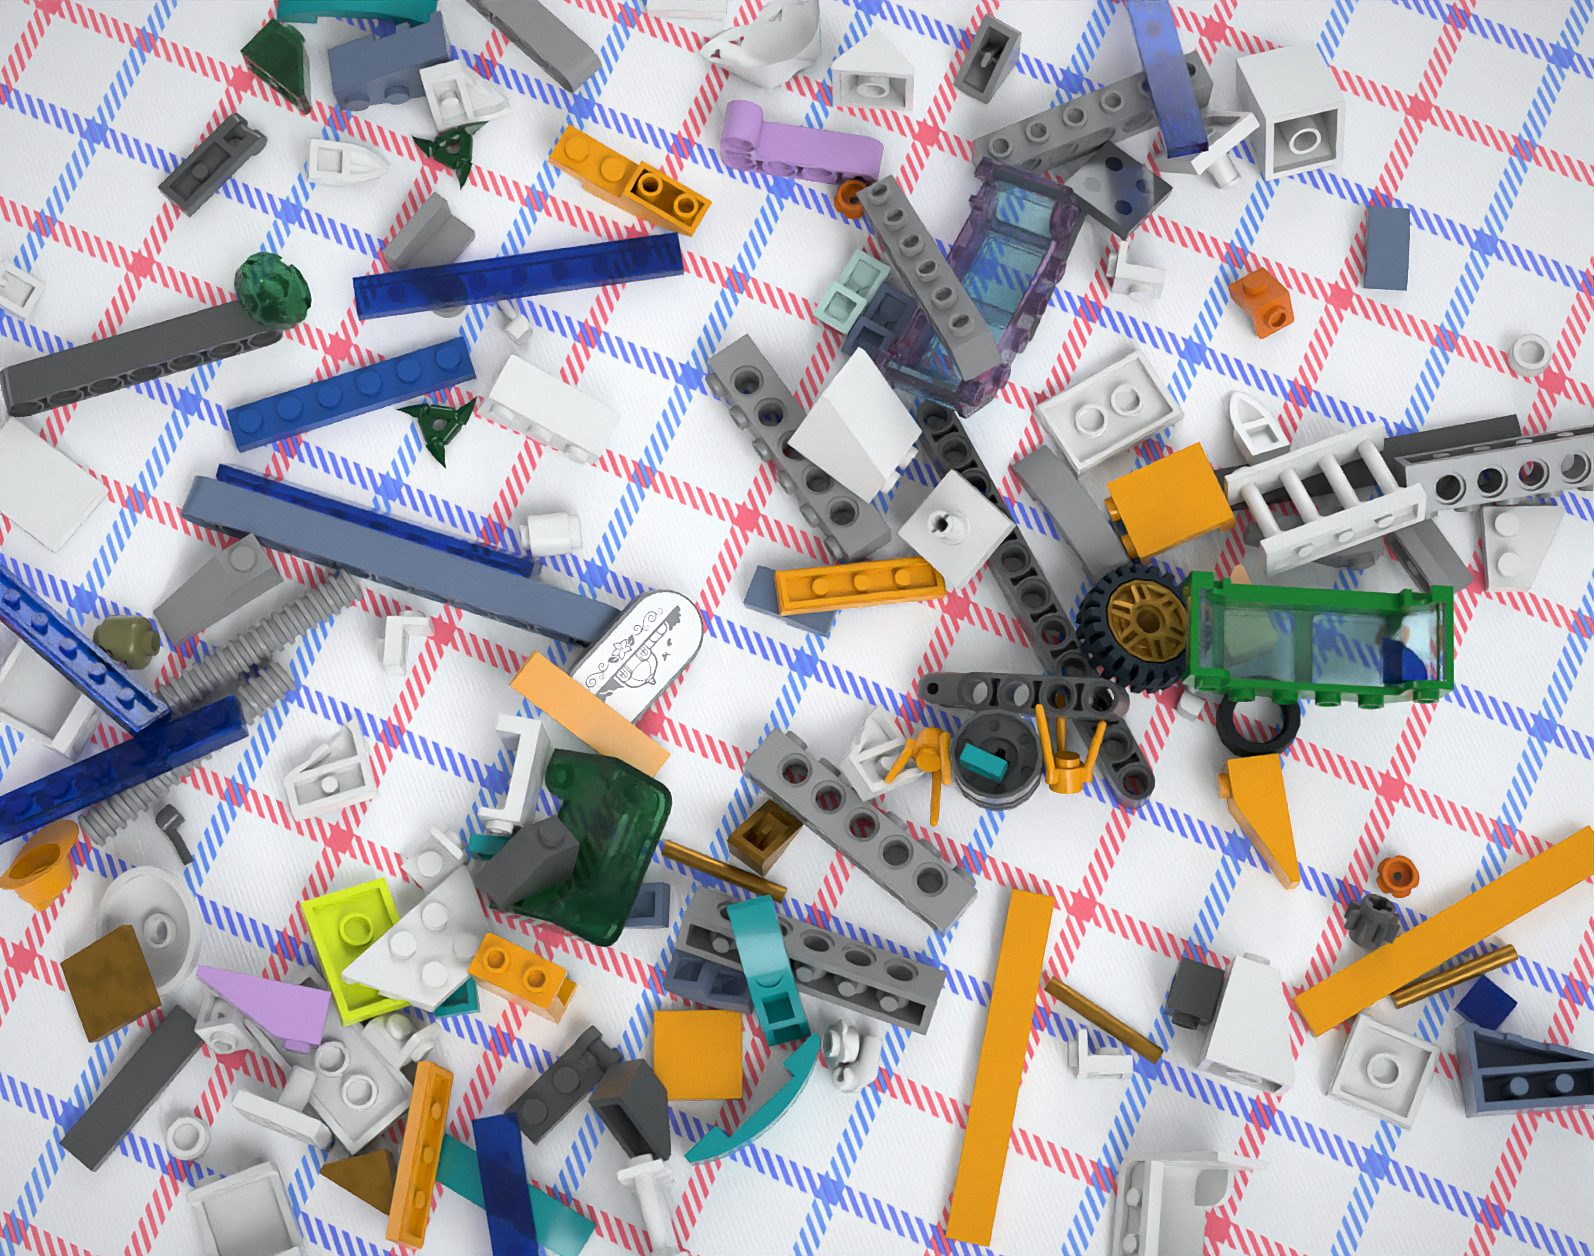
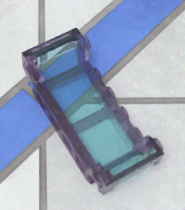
M984 156L974 172V176L984 180L977 195L971 194L968 200L972 211L948 253L946 260L990 328L1003 363L964 381L920 308L901 343L892 341L889 346L892 353L879 349L873 359L874 364L893 390L898 388L958 412L959 417L964 419L969 418L994 399L998 389H1003L1008 383L1012 362L1017 353H1023L1027 347L1030 338L1029 330L1036 318L1040 319L1047 308L1048 294L1054 283L1058 284L1065 274L1066 258L1073 227L1079 214V207L1077 206L1072 187Z

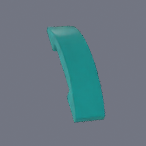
M279 0L277 21L317 24L318 17L393 20L395 26L407 22L410 28L430 22L429 14L437 12L438 0Z
M814 1033L782 1063L783 1068L792 1079L729 1138L716 1125L684 1155L691 1166H697L725 1158L750 1145L770 1130L789 1111L806 1087L819 1057L822 1045L821 1038Z
M447 1133L444 1134L436 1181L557 1255L579 1256L597 1224Z

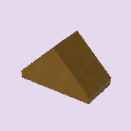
M769 799L730 834L727 839L729 853L764 878L799 833L804 823Z
M383 1149L324 1164L318 1173L389 1216L397 1177L392 1152Z

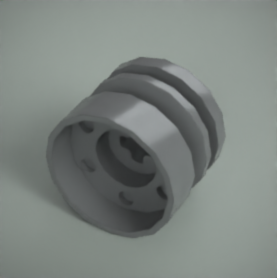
M999 708L980 711L968 718L955 733L950 750L955 781L965 798L979 808L997 812L1015 809L1032 797L1040 785L1043 773V755L1040 738L1030 722L1015 712ZM966 743L994 756L1005 757L1008 770L1001 785L961 767L959 758Z

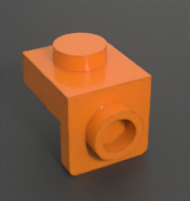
M1264 267L1228 285L1230 298L1252 318L1255 334L1260 339H1264L1294 322L1295 318L1289 290Z

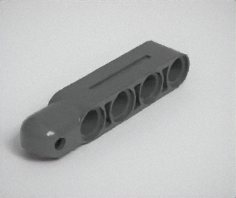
M930 672L920 678L917 696L931 704H938L944 708L969 709L975 712L999 708L1015 712L1022 717H1036L1035 706L1041 704L1044 708L1045 718L1088 721L1104 720L1105 722H1112L1123 718L1130 706V697L1126 689L1117 683L1102 678L993 672ZM984 682L987 686L986 698L981 703L976 704L973 699L974 689L978 684ZM1026 684L1029 689L1028 700L1025 704L1017 706L1014 701L1015 691L1018 687ZM1068 687L1071 691V700L1066 707L1059 709L1056 705V695L1060 689ZM1111 689L1114 695L1113 704L1108 710L1100 711L1097 702L1098 697L1103 691Z

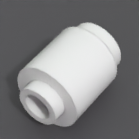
M568 512L528 516V525L520 526L523 551L531 550L533 558L572 554V549L583 548L579 515L568 516Z

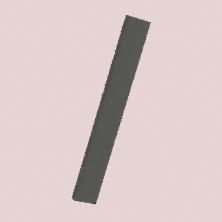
M1517 414L1384 438V448L1379 453L1395 478L1393 459L1395 457L1520 437L1522 432ZM1363 458L1340 466L1353 489L1378 485ZM1249 464L1213 470L1223 493L1224 476L1232 474L1238 468L1250 467ZM1324 472L1301 480L1310 497L1335 493ZM1284 486L1261 494L1267 505L1292 501ZM1245 501L1230 506L1232 512L1249 509Z

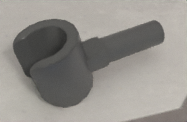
M168 804L157 813L155 822L172 841L185 866L192 863L194 859L182 836L176 829L186 819L174 806Z

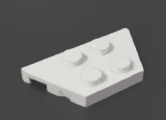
M463 863L351 963L341 973L340 978L350 985L356 982L379 990V995L394 1000L404 999L412 1006L429 1012H433L471 977L467 970L485 935L491 933L468 867Z

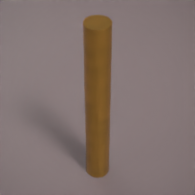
M670 840L666 841L661 856L760 896L771 894L772 901L782 904L788 889Z
M1509 944L1390 994L1393 1005L1397 1010L1517 961L1519 959L1517 951L1512 944Z
M1055 976L1046 985L1044 991L1154 1065L1165 1051Z

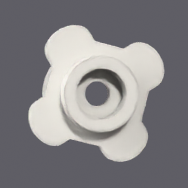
M838 1019L837 1025H830L823 1037V1051L825 1056L829 1057L831 1068H838L840 1062H854L858 1055L859 1035L857 1029L854 1026H847L845 1019Z

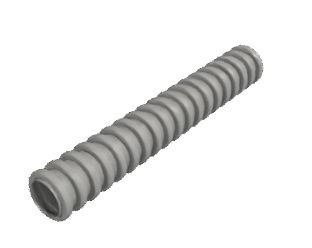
M343 567L338 570L339 575L336 577L329 575L327 577L328 582L325 584L317 583V589L312 592L310 589L306 590L305 597L301 599L298 596L293 599L295 603L290 606L287 603L282 606L283 611L280 613L273 611L271 613L272 618L269 620L262 618L260 620L261 625L256 628L254 625L248 628L250 632L245 635L242 632L237 635L238 640L234 642L228 640L226 642L227 647L224 649L217 647L214 649L216 654L210 657L206 654L203 656L204 661L199 664L195 661L192 663L193 668L191 670H181L180 677L176 679L172 676L169 678V684L165 686L161 683L157 686V692H147V698L143 701L140 698L136 699L135 708L147 727L154 732L159 731L160 724L163 722L166 725L170 724L171 717L176 715L179 718L183 715V709H193L194 702L197 700L200 703L206 700L204 696L208 693L212 696L217 693L216 688L228 686V680H238L240 678L238 674L242 671L246 674L251 671L250 666L253 664L260 666L262 664L261 659L273 657V651L277 649L280 652L285 649L283 645L287 642L291 645L296 642L295 637L298 635L305 637L307 635L306 630L318 628V622L323 620L326 623L330 620L328 616L332 613L337 616L341 613L339 609L343 606L350 608L352 606L351 601L354 599L362 600L363 593L349 571Z
M271 660L268 663L270 667L266 671L261 668L258 671L260 676L256 679L250 677L247 680L249 684L245 688L240 685L237 688L239 692L235 696L229 694L226 697L228 701L224 705L219 702L216 705L217 710L214 713L208 711L205 714L207 718L203 722L198 719L195 722L196 727L193 730L187 728L184 731L186 735L182 739L177 736L172 747L166 745L163 748L164 753L162 755L155 754L152 757L154 761L151 764L145 762L142 765L143 770L141 772L134 771L131 773L133 778L130 781L124 779L120 782L122 786L120 789L116 790L113 788L110 790V797L99 799V806L95 807L92 805L88 808L89 814L86 816L83 814L77 817L79 820L78 824L96 845L99 844L103 847L108 836L114 838L117 835L115 830L119 827L125 829L128 826L126 822L130 818L135 821L140 810L146 812L149 809L148 804L151 801L157 803L160 800L158 796L162 792L167 795L170 792L169 787L172 784L178 786L181 783L179 779L183 775L189 777L191 775L190 770L194 766L199 769L202 766L201 761L204 758L210 760L213 757L211 753L215 749L220 752L223 749L222 744L225 741L231 743L234 740L232 736L236 732L241 735L244 732L243 727L246 724L252 726L255 723L253 719L257 715L262 718L265 715L264 710L268 706L270 709H273L276 706L274 702L278 698L283 701L288 690L294 692L297 689L296 683L278 662Z

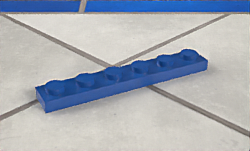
M461 336L226 410L236 448L242 453L467 382L477 377L464 337Z

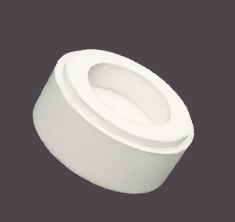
M1532 333L1521 335L1513 342L1508 351L1509 366L1520 376L1536 377L1542 374L1550 364L1552 348L1548 341L1540 335Z
M183 1115L174 1119L168 1125L164 1142L168 1152L175 1158L183 1161H194L204 1156L209 1150L212 1142V1133L208 1124L202 1119L192 1115Z

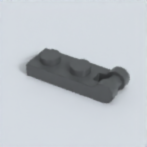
M235 112L228 116L158 186V189L164 197L190 218L251 156H256L262 152L267 145L268 138L258 129H250L247 126L248 121L238 112ZM238 138L240 142L235 147L229 144L232 139Z
M594 1025L585 1030L576 1042L504 1112L535 1146L599 1084L611 1063L621 1062L624 1058L616 1047L610 1049L601 1039L603 1034ZM588 1052L598 1061L590 1071L579 1061Z

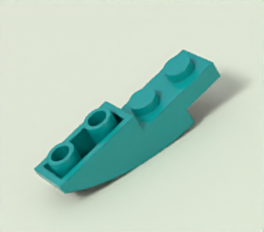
M771 894L727 905L730 923L762 1033L764 1032L768 1046L771 1047L810 1037L811 1032L791 967L789 953Z

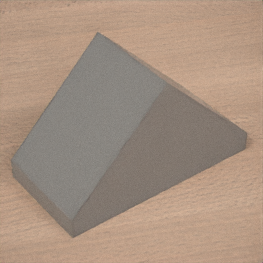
M989 13L985 14L953 85L979 101L988 104L1019 60L1022 32Z

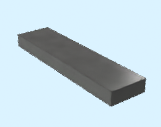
M176 1004L59 1144L89 1170L96 1173L205 1043L194 1031L197 1020Z

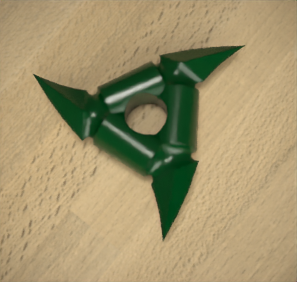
M489 121L459 125L458 129L453 128L434 138L433 142L414 136L411 137L429 158L434 157L435 161L452 170L456 169L461 191L473 165L471 163L473 138L471 136L475 135ZM458 144L460 146L457 154L446 151L452 145Z
M477 396L458 410L454 407L434 404L429 406L428 403L411 405L395 410L418 418L420 430L424 441L427 443L426 448L446 469L444 445L447 446L461 431L462 425L467 424ZM434 421H447V425L442 430L436 431L433 429Z

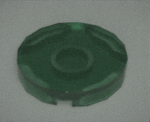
M258 252L250 255L235 271L234 287L237 299L246 313L258 324L277 331H287L297 327L305 320L308 315L307 311L311 307L312 297L308 283L293 264L287 266L284 262L280 261L283 257L275 253Z

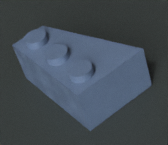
M441 10L429 14L430 22L410 28L407 22L396 25V33L376 40V37L370 34L327 49L333 93L340 111H362L369 106L384 103L399 105L406 103L409 99L427 96L419 70L440 63L454 61L452 46Z
M1464 1022L1454 1029L1466 1118L1594 1109L1593 1053L1553 1043L1546 1044L1522 1038L1521 1035L1479 1027V1025Z

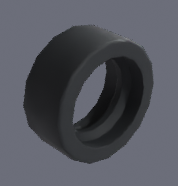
M1250 676V677L1244 678V679H1257V680H1274V681H1278V680H1276V679H1274V678H1271V677H1269V676ZM1224 695L1216 712V729L1222 743L1234 755L1241 758L1276 753L1280 755L1291 745L1301 725V708L1299 703L1290 705L1278 704L1283 713V727L1280 733L1273 740L1255 743L1244 739L1237 732L1233 723V711L1238 702L1230 701L1229 695Z

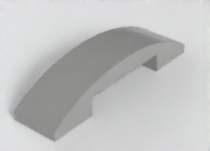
M1043 445L1010 467L1033 502L1037 500L1083 563L1082 570L1093 585L1112 570L1115 571L1120 566L1128 564L1130 568L1134 565L1116 533L1092 498L1064 463L1046 445Z

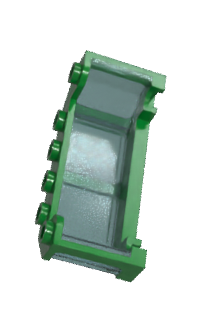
M1191 571L1183 580V598L1187 599L1186 671L1182 674V684L1192 686L1197 691L1229 695V700L1233 702L1255 701V696L1272 697V703L1281 705L1297 704L1298 699L1315 700V705L1320 707L1341 706V701L1358 702V708L1382 709L1384 704L1408 701L1419 704L1438 703L1440 698L1454 690V586L1431 585L1430 593L1412 592V589L1405 588L1399 593L1232 584L1231 578H1222L1220 581H1214V572Z

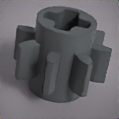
M1368 894L1363 897L1361 903L1353 899L1350 901L1344 918L1347 919L1344 928L1349 930L1350 939L1357 945L1367 949H1376L1381 947L1383 940L1388 943L1394 942L1401 927L1397 923L1400 915L1395 913L1396 907L1389 899L1377 894Z

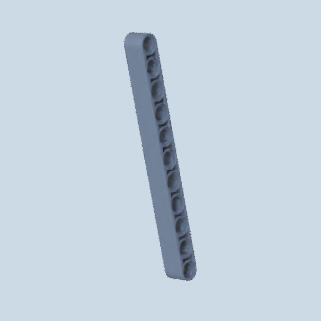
M195 476L180 512L182 518L195 525L238 539L253 533L263 547L335 570L343 567L351 575L586 649L621 612L616 607L205 476Z

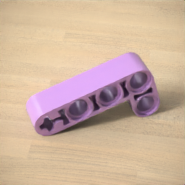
M732 100L728 102L720 138L721 160L727 167L739 171L841 186L848 180H859L867 186L878 182L884 150L883 143L867 136L764 121L762 108L746 100Z

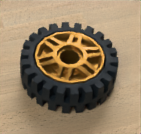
M1127 564L1107 573L1091 588L1079 606L1081 610L1077 613L1075 622L1080 624L1076 629L1077 639H1085L1080 645L1082 654L1092 653L1093 655L1088 661L1092 669L1094 670L1101 665L1104 668L1100 675L1101 678L1110 680L1114 676L1116 677L1115 683L1123 688L1130 685V692L1137 694L1146 690L1147 694L1156 693L1160 689L1163 691L1178 682L1187 669L1188 599L1183 598V582L1175 587L1172 584L1175 578L1174 575L1166 572L1162 577H1159L1160 568L1152 565L1144 570V564H1134L1130 568ZM1202 610L1199 611L1198 660L1206 645V642L1202 640L1207 635V626L1200 625L1205 619Z

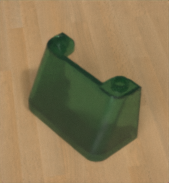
M555 748L546 768L545 785L553 796L563 801L557 817L581 843L572 877L570 880L502 909L491 900L488 908L506 917L587 944L605 948L613 945L622 934L670 815L672 795L669 788L663 783L617 757Z

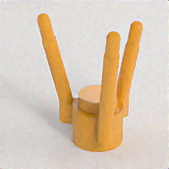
M1059 693L1056 697V704L1059 709L1065 707V696L1062 693ZM1037 704L1035 712L1046 768L1045 783L1049 784V789L1056 793H1079L1084 788V782H1093V767L1103 739L1106 722L1104 720L1098 722L1085 763L1080 760V754L1067 751L1066 719H1056L1057 753L1054 754L1053 758L1044 708L1041 704Z
M928 727L918 733L917 739L908 738L906 740L904 750L886 775L885 782L888 784L892 783L911 756H913L914 761L921 770L932 772L930 825L935 827L939 821L941 783L944 785L951 783L949 750L951 734L940 728Z

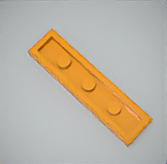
M922 556L775 571L773 575L780 616L943 599L947 595L944 576Z
M535 650L508 684L644 788H647L671 755L670 752Z
M418 1061L385 1236L386 1240L408 1249L422 1250L454 1080V1073L430 1061Z

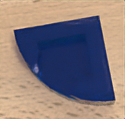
M1382 638V684H1404L1410 681L1428 680L1427 670L1423 661L1410 648L1399 640Z

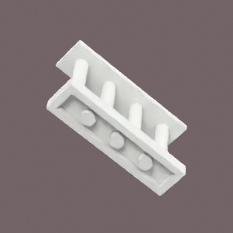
M1382 419L1370 424H1359L1345 433L1251 467L1238 468L1232 474L1224 476V495L1229 506L1245 501L1265 537L1264 540L1260 541L1259 565L1266 578L1424 520L1427 495L1420 483L1406 488L1399 487L1379 453L1384 448L1385 424ZM1363 458L1384 496L1368 502H1360L1340 466ZM1324 472L1345 509L1327 517L1320 516L1301 482L1305 478ZM1284 486L1305 525L1288 531H1281L1261 494Z
M652 1154L641 1155L624 1161L626 1169L617 1171L616 1175L618 1181L632 1195L638 1194L653 1249L649 1256H691L687 1251L680 1252L662 1189L663 1186L676 1183L674 1174L662 1159L653 1161Z

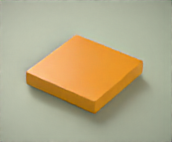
M728 1010L654 1011V1072L667 1089L668 1101L743 1100L742 1013Z

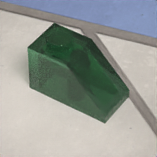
M272 18L240 52L248 70L307 116L312 110L310 59L304 46L306 40L291 24L284 27L276 19Z

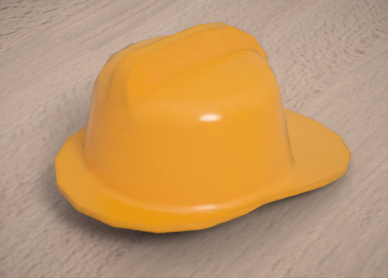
M63 819L53 822L35 833L21 848L10 867L0 877V888L3 890H14L22 900L30 903L35 910L45 911L73 881V870L68 853L78 837V824L73 820Z

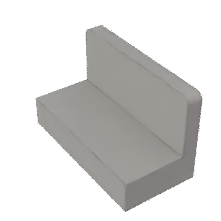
M434 191L385 247L382 253L388 268L426 294L429 284L435 278L445 274L475 239L476 234L472 228L451 214L447 200Z
M1432 518L1424 519L1423 521L1387 533L1384 538L1385 543L1421 593H1430L1431 585L1454 586L1455 595L1474 581L1473 575Z

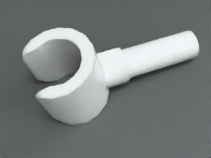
M499 292L494 296V299L511 321L504 328V332L515 344L522 346L532 336L533 330L529 326L528 319L523 314H518L505 295Z
M1198 660V667H1203L1204 663ZM1186 685V689L1177 704L1176 711L1184 718L1195 722L1206 700L1195 695L1197 690L1194 687Z

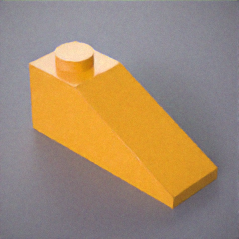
M1279 753L1226 760L1222 773L1217 774V789L1220 799H1227L1230 814L1285 890L1295 889L1301 882Z

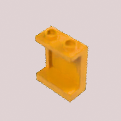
M1200 441L1106 484L1111 496L1104 499V502L1113 522L1122 519L1128 533L1121 536L1128 555L1130 559L1139 556L1144 567L1151 564V558L1217 528L1223 533L1237 526L1234 514Z
M493 933L485 935L467 970L481 988L558 1025L578 987L576 982L565 978L567 975L565 968Z

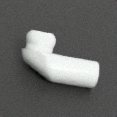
M861 1035L858 1058L854 1062L836 1068L832 1074V1083L836 1089L845 1094L856 1093L877 1078L883 1039Z

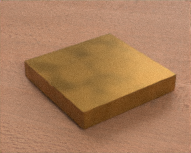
M132 925L118 927L60 962L89 1043L100 1042L162 1005Z

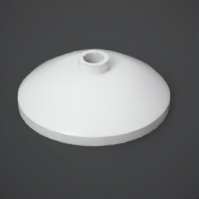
M140 866L120 874L109 885L101 899L96 916L95 939L97 941L122 925H132L159 997L171 994L188 980L196 967L201 952L203 930L201 914L196 899L187 884L178 875L162 867Z

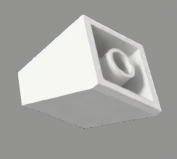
M1314 40L1236 58V93L1242 112H1252L1260 125L1250 133V137L1265 181L1344 163L1346 99Z
M858 347L820 396L787 444L869 504L879 490L887 495L900 478L901 474L895 471L898 466L905 470L919 450L913 444L922 433V430L866 351Z
M1246 952L1243 957L1236 955L1225 968L1212 1018L1208 1024L1195 1069L1282 1097L1294 1087L1296 1074L1280 969L1269 966L1270 960L1268 958Z

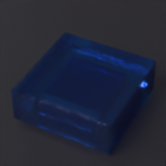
M1482 974L1453 1010L1469 1023L1496 1031L1518 1002Z

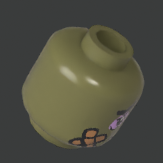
M110 615L94 631L92 640L93 652L97 658H100L106 668L115 670H143L150 664L153 656L159 653L160 636L157 631L153 630L152 624L146 617Z

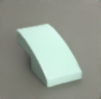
M857 248L838 280L832 281L812 315L848 337L860 315L864 316L883 282L887 283L894 272L893 269Z

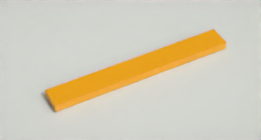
M1590 825L1584 827L1398 936L1393 943L1381 946L1294 997L1291 1001L1313 1036L1317 1038L1594 875V831Z
M1012 888L948 1218L946 1239L988 1248L990 1246L1055 897Z

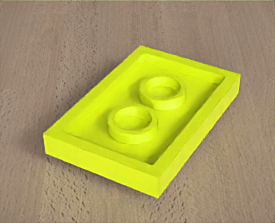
M385 877L301 902L300 910L328 989L332 992L331 997L342 1027L411 1006L404 999L394 1000L379 995V990L356 982L350 985L340 978L341 973L400 920Z

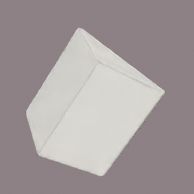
M876 28L833 61V106L913 112L915 67Z

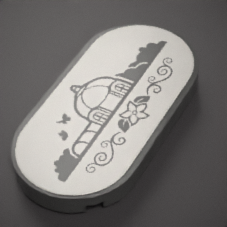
M663 589L643 592L625 606L573 662L566 674L634 725L697 656L704 637L701 614L695 604L679 592Z

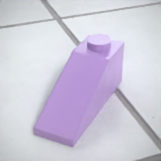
M198 965L197 979L271 1038L282 1041L283 1050L308 1054L310 1047L319 1048L332 992Z

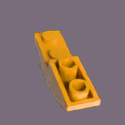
M570 124L548 158V163L582 182V189L601 200L656 226L691 238L712 204V201L646 162L641 160L638 165Z

